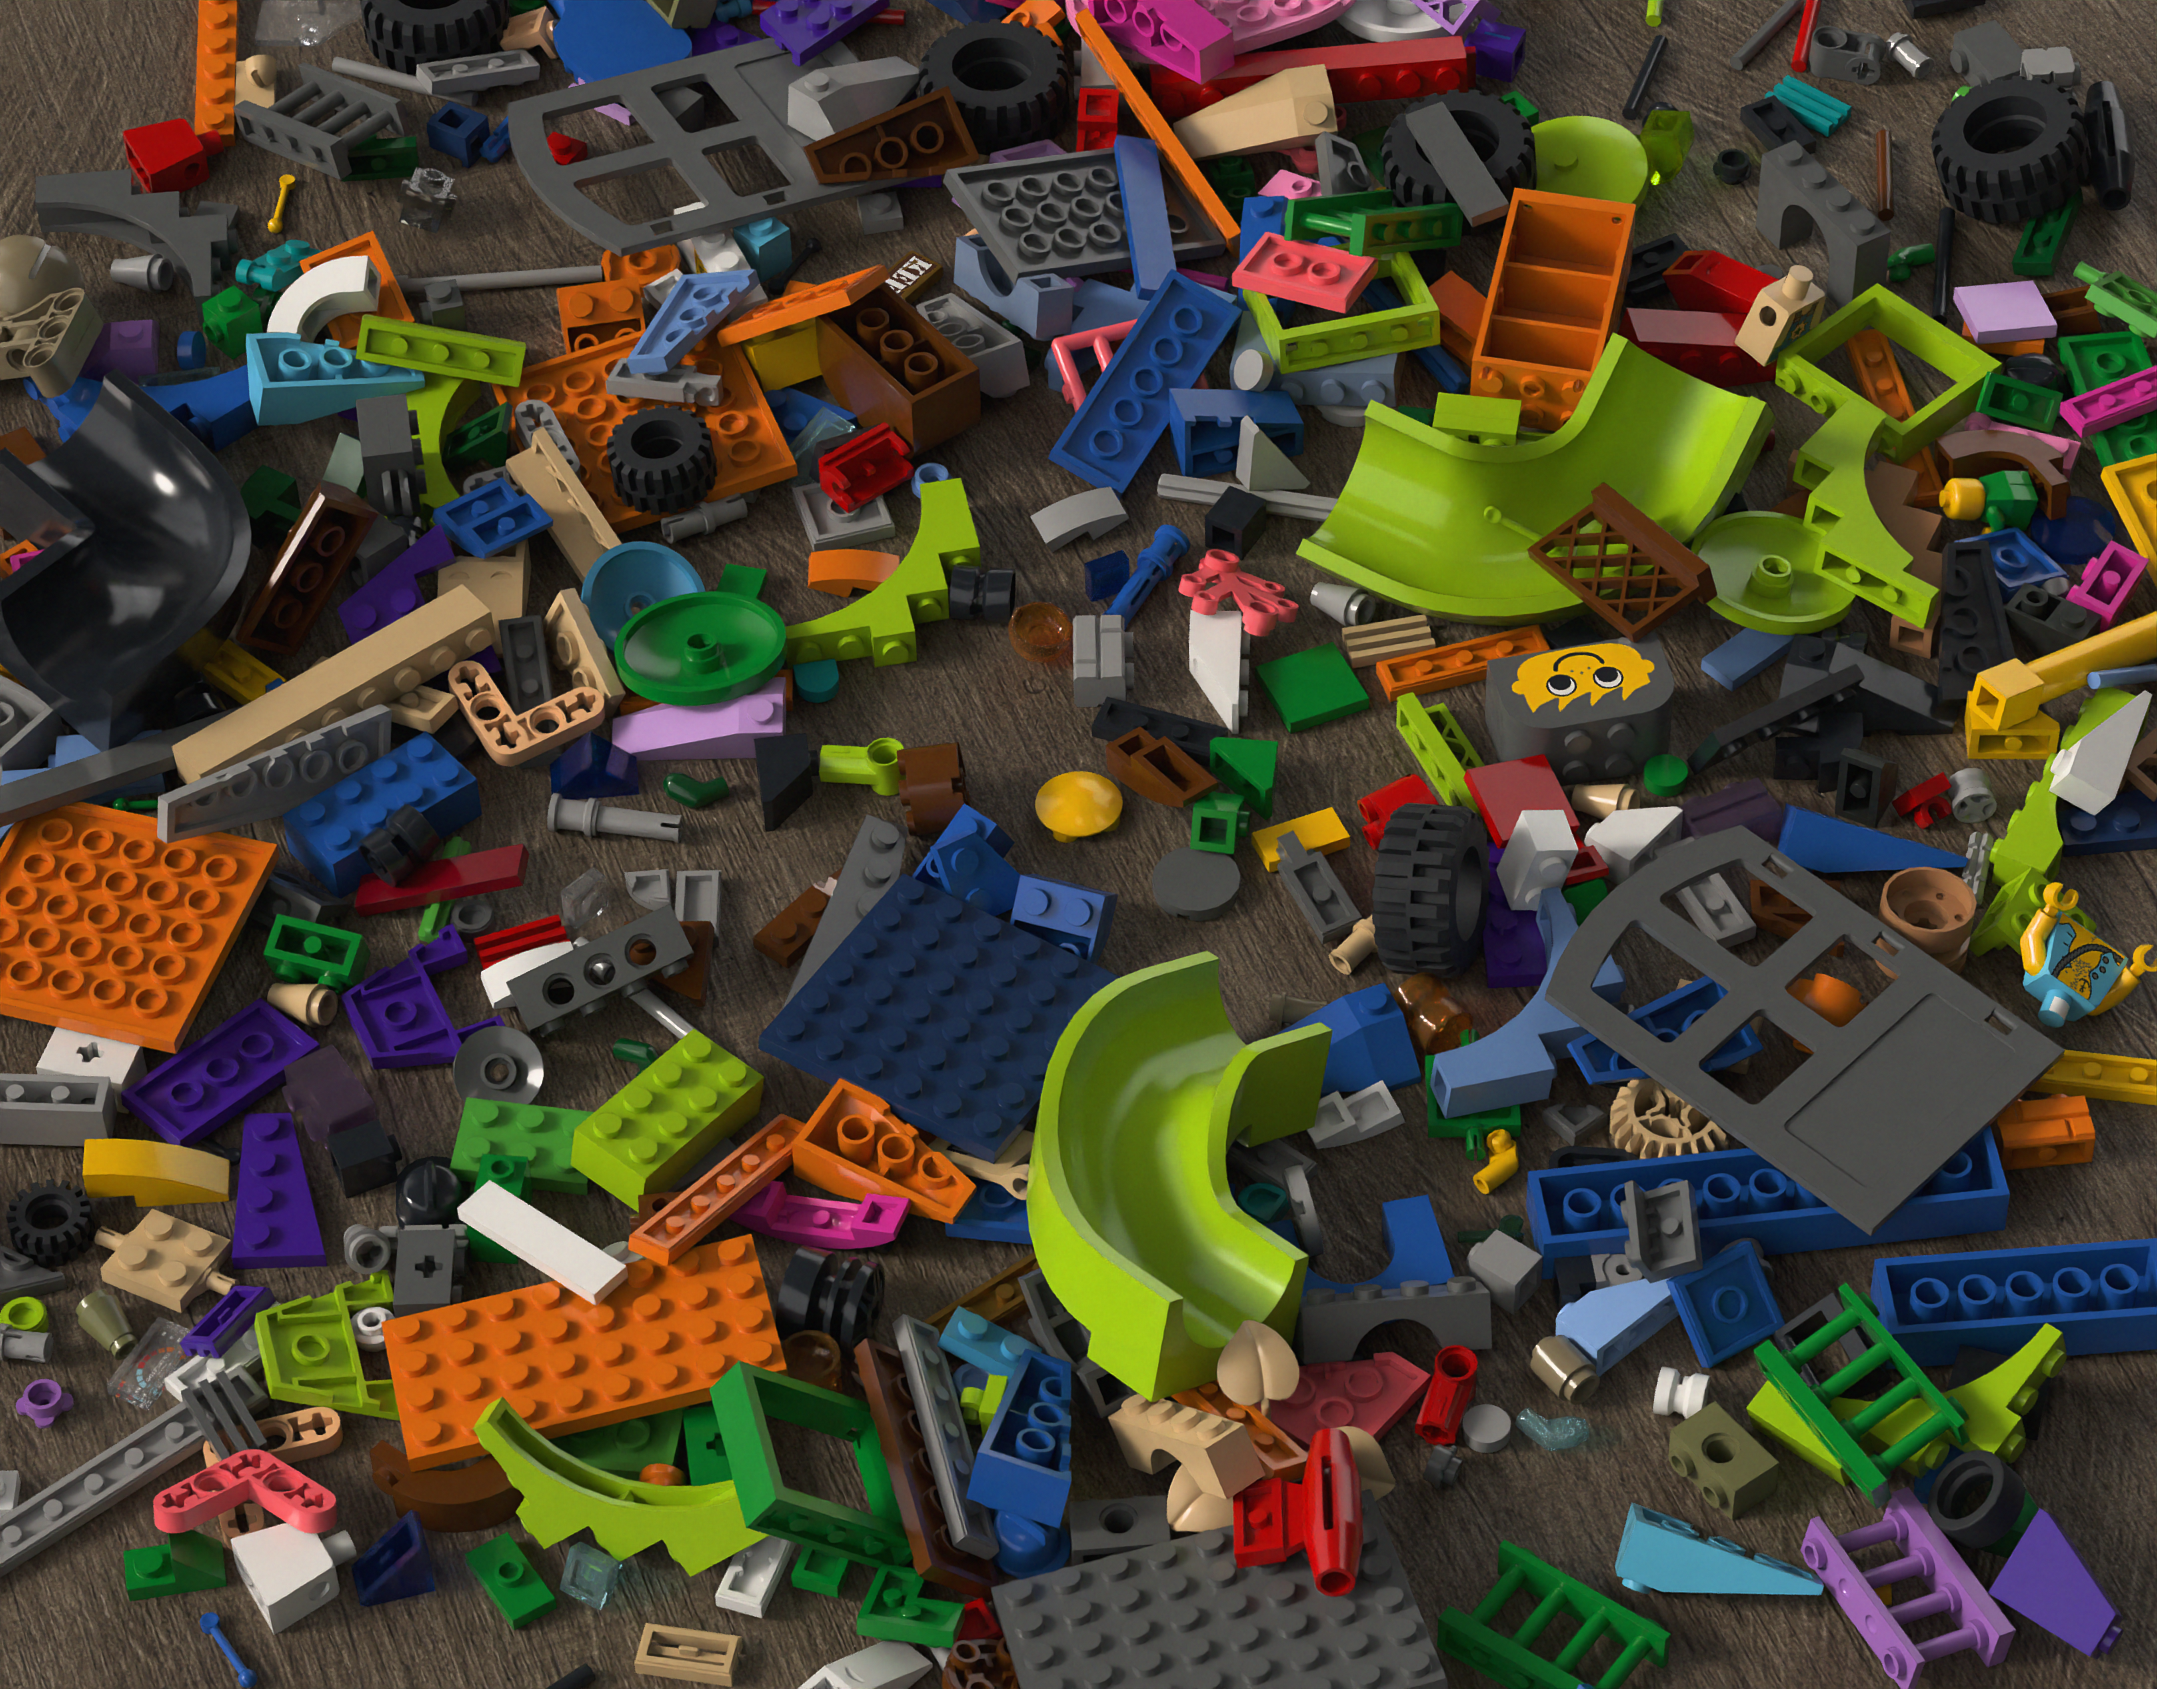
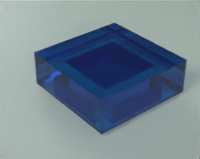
M1123 550L1085 563V593L1091 602L1119 593L1130 578L1129 558Z

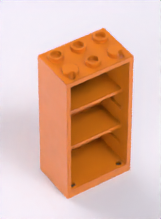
M1514 188L1472 358L1471 396L1522 400V427L1557 431L1570 419L1612 333L1617 331L1632 264L1636 204ZM1524 205H1530L1532 208H1527Z

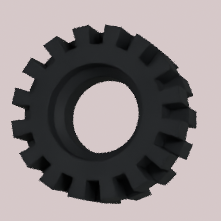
M47 1179V1187L40 1188L39 1183L35 1182L30 1184L32 1192L28 1193L24 1189L20 1190L17 1193L19 1201L12 1199L9 1203L10 1211L6 1213L12 1244L16 1252L33 1259L34 1262L38 1258L39 1266L48 1268L49 1260H54L56 1267L64 1265L63 1258L67 1256L71 1262L79 1259L78 1249L84 1253L87 1252L90 1248L88 1241H94V1229L96 1228L87 1194L83 1195L82 1188L75 1185L71 1189L70 1182L62 1180L60 1186L56 1187L54 1179ZM50 1217L68 1219L64 1224L54 1229L41 1230L34 1228L39 1222Z

